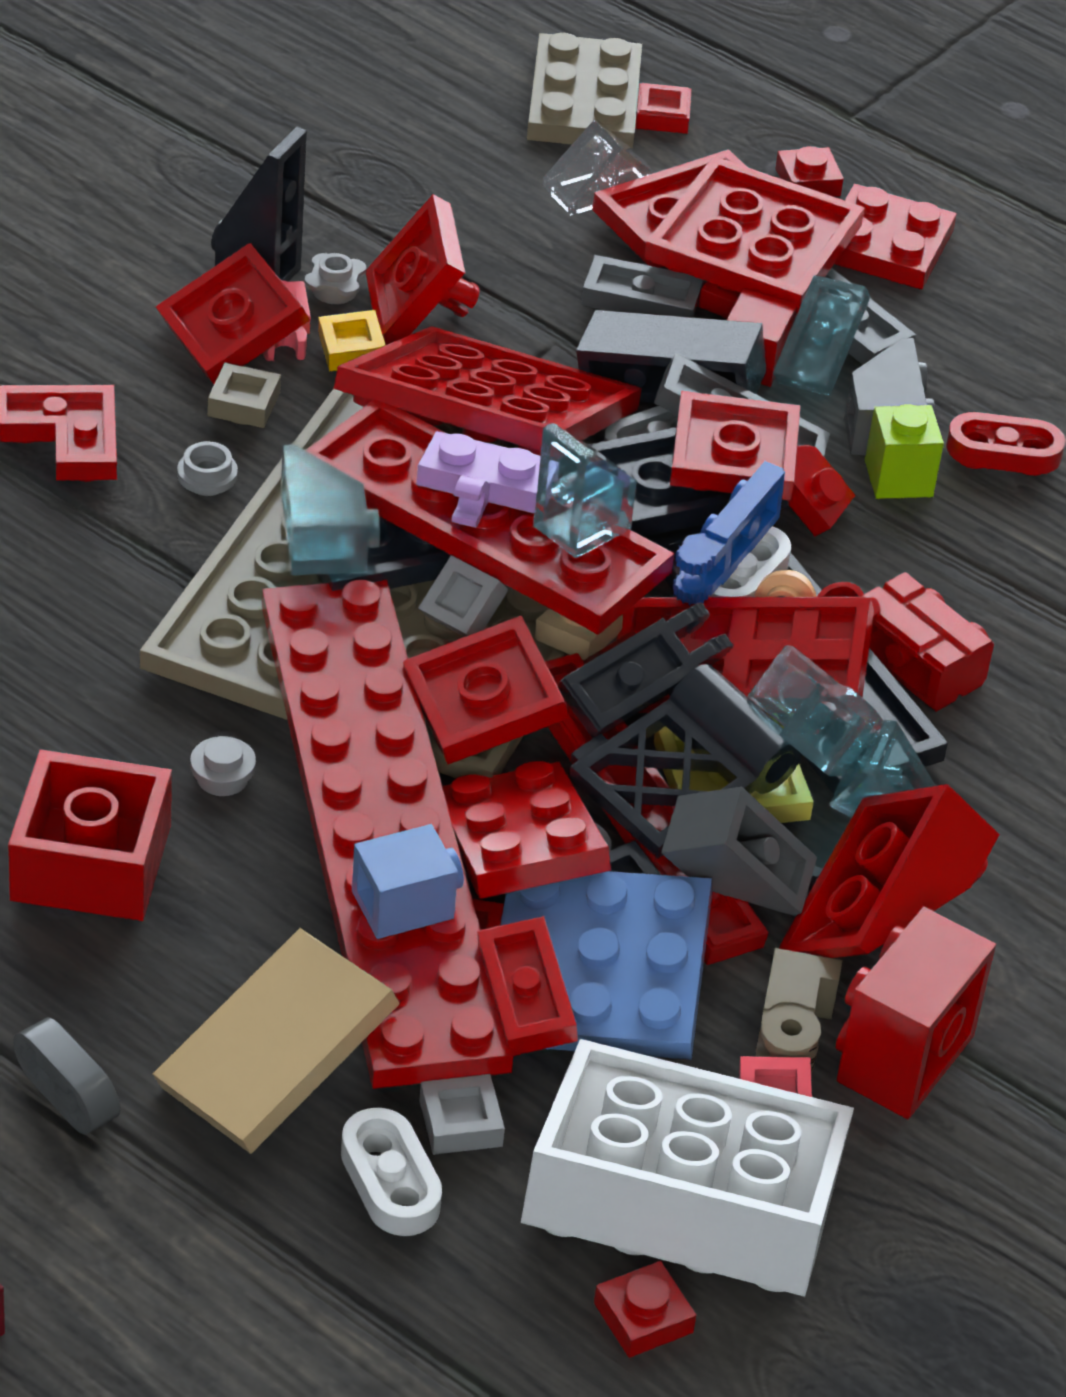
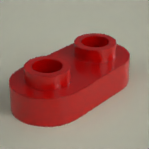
M968 412L956 416L951 421L946 449L953 459L968 468H986L1037 476L1050 473L1060 466L1066 440L1059 428L1043 420Z

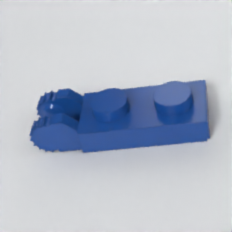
M764 461L748 481L742 479L738 482L731 494L729 503L719 515L713 513L707 518L700 534L688 535L685 538L682 546H679V550L676 553V566L680 567L679 575H676V579H674L673 595L677 596V600H681L682 603H688L689 605L700 602L704 603V600H708V596H711L720 585H723L742 560L780 518L785 478L783 468Z

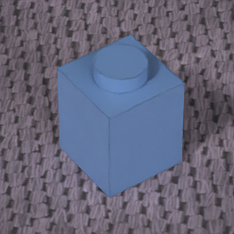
M432 824L354 844L352 893L377 939L454 919L456 891L458 888H462L464 883L462 865L453 848L445 849Z

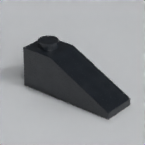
M296 127L266 157L227 215L217 224L211 239V248L215 251V266L251 243L280 280L289 282L301 269L307 130Z

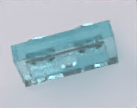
M816 275L813 276L773 371L778 384L831 395L871 298L866 286Z

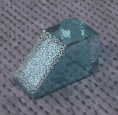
M551 423L543 427L533 526L573 557L578 558L631 529L637 480L588 444L555 423Z
M282 445L281 499L291 575L367 573L368 547L379 546L380 527L378 510L367 509L363 483L296 445Z

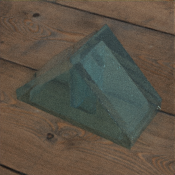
M885 720L853 752L830 802L831 807L852 818L864 797L936 786L897 721Z

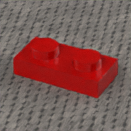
M544 916L478 930L477 941L508 1049L512 1048L514 1056L577 1042V1024Z

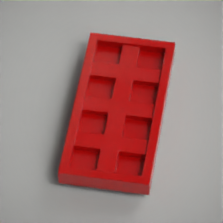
M677 597L641 598L623 614L622 630L617 635L615 646L658 620L664 618L667 621L695 604L682 603L681 600H677ZM708 597V600H704L702 604L710 613V617L707 618L704 625L697 631L687 634L680 639L688 652L691 653L708 640L726 634L734 645L733 649L720 661L711 666L765 713L860 714L874 610L871 597ZM669 695L665 696L664 698L660 699L659 701L655 702L654 704L650 705L649 707H647L639 713H649L650 711H652L653 709L669 699Z

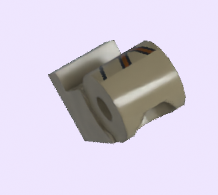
M775 948L755 1057H810L812 1075L821 1038V1024L817 1017L832 1019L842 960Z

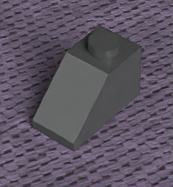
M742 786L678 796L661 852L686 876L712 878L713 892L789 915L802 914L817 859L813 852Z

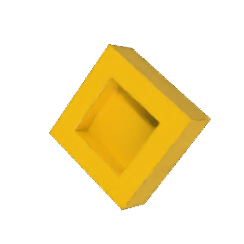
M375 310L318 317L319 337L329 371H337L339 365L386 346Z

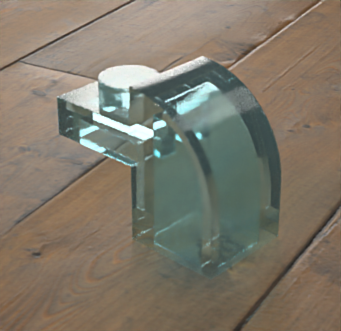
M785 645L747 696L784 727L779 734L784 740L828 776H844L883 724L881 716L863 697L851 687L839 684L794 646Z

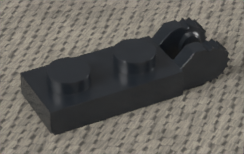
M701 602L699 604L696 603L667 621L664 618L658 620L560 680L557 686L560 693L592 739L600 733L602 735L667 696L682 678L694 668L704 664L714 665L733 649L734 645L726 634L708 640L691 653L682 644L680 639L687 634L697 631L704 625L707 618L710 617V613Z

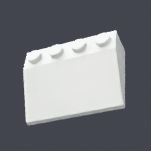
M580 1039L533 1151L521 1223L545 1229L556 1236H573L612 1246L626 1254L646 1255L685 1265L695 1272L716 1273L751 1282L768 1291H785L805 1296L817 1256L854 1108Z

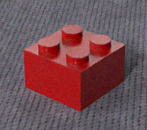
M40 750L8 843L10 901L144 921L171 828L172 769Z
M924 906L906 928L899 925L896 926L887 937L876 965L872 969L865 966L862 967L853 978L847 990L845 1004L851 1006V1012L836 1041V1050L842 1052L836 1082L909 1120L975 1035L996 943Z

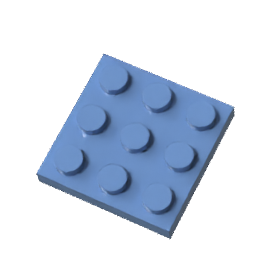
M608 871L506 893L501 925L544 916L577 1024V1042L546 1049L575 1051L580 1039L650 1057L692 1060L712 901V878Z

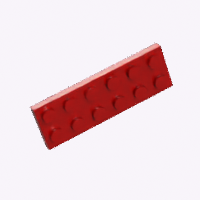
M376 399L372 400L301 453V474L457 559L496 578L501 583L597 635L602 633L672 573L673 552L550 487L536 514L488 502L476 528L452 522V515L457 507L459 497L454 496L452 493L416 485L418 464L435 432H445L398 407Z

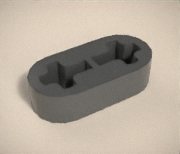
M47 1017L14 1035V1051L24 1073L79 1133L86 1135L120 1115L119 1098L109 1077L58 1022Z

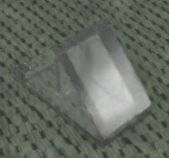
M593 120L543 177V187L570 215H574L593 208L594 192L656 172L635 150L596 120Z

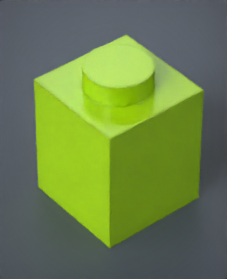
M904 404L900 406L874 407L865 464L876 499L933 497L944 442L932 405L916 406Z

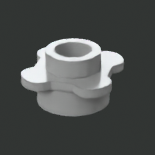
M339 253L317 254L312 258V273L305 275L304 283L308 289L312 290L318 300L328 304H344L353 300L359 292L360 285L358 279L366 274V264L359 259H350L348 256Z

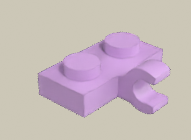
M436 431L418 464L416 485L458 496L459 501L452 515V522L476 528L488 502L536 514L552 482L555 459L535 455L521 448H506L476 441L463 434H447Z

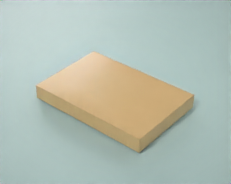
M299 928L153 1073V1076L162 1089L252 1154L399 1005V1002L392 989Z

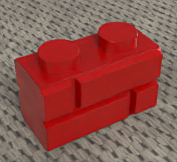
M904 572L887 581L883 588L878 586L864 594L865 597L876 598L881 607L879 617L873 619L869 648L897 681L935 712L955 702L959 695L963 697L983 685L987 679L994 642L989 638L983 627L975 622H968L949 607L936 590L932 588L925 589L923 585Z

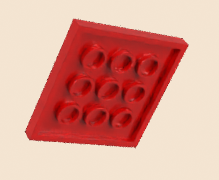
M433 326L339 365L334 384L335 390L354 395L353 401L358 405L366 406L375 399L408 411L409 414L433 426L441 425L445 422L463 428L462 434L469 436L473 440L495 442L501 439L518 444V448L528 450L535 455L552 458L553 455L559 454L637 411L642 388Z

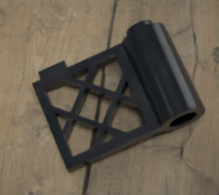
M710 664L700 665L691 670L669 692V699L611 739L608 740L600 733L571 753V762L574 764L570 766V778L657 859L663 856L661 852L669 826L659 832L641 815V804L675 807L678 796L708 792L689 790L690 771L716 772L729 783L722 789L742 786L749 794L755 790L760 794L769 793L788 779L796 769L803 754L802 744ZM666 726L684 742V753L645 750V741ZM608 765L637 767L635 786L607 784L596 773ZM644 767L683 770L682 789L643 787Z

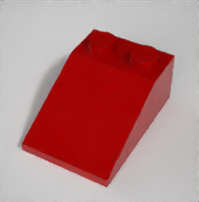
M948 784L864 797L808 894L802 914H797L779 949L827 958L869 954L885 943L887 937L896 926L899 925L906 928L923 906L936 911L970 889L985 872L988 865L987 857L1000 834Z

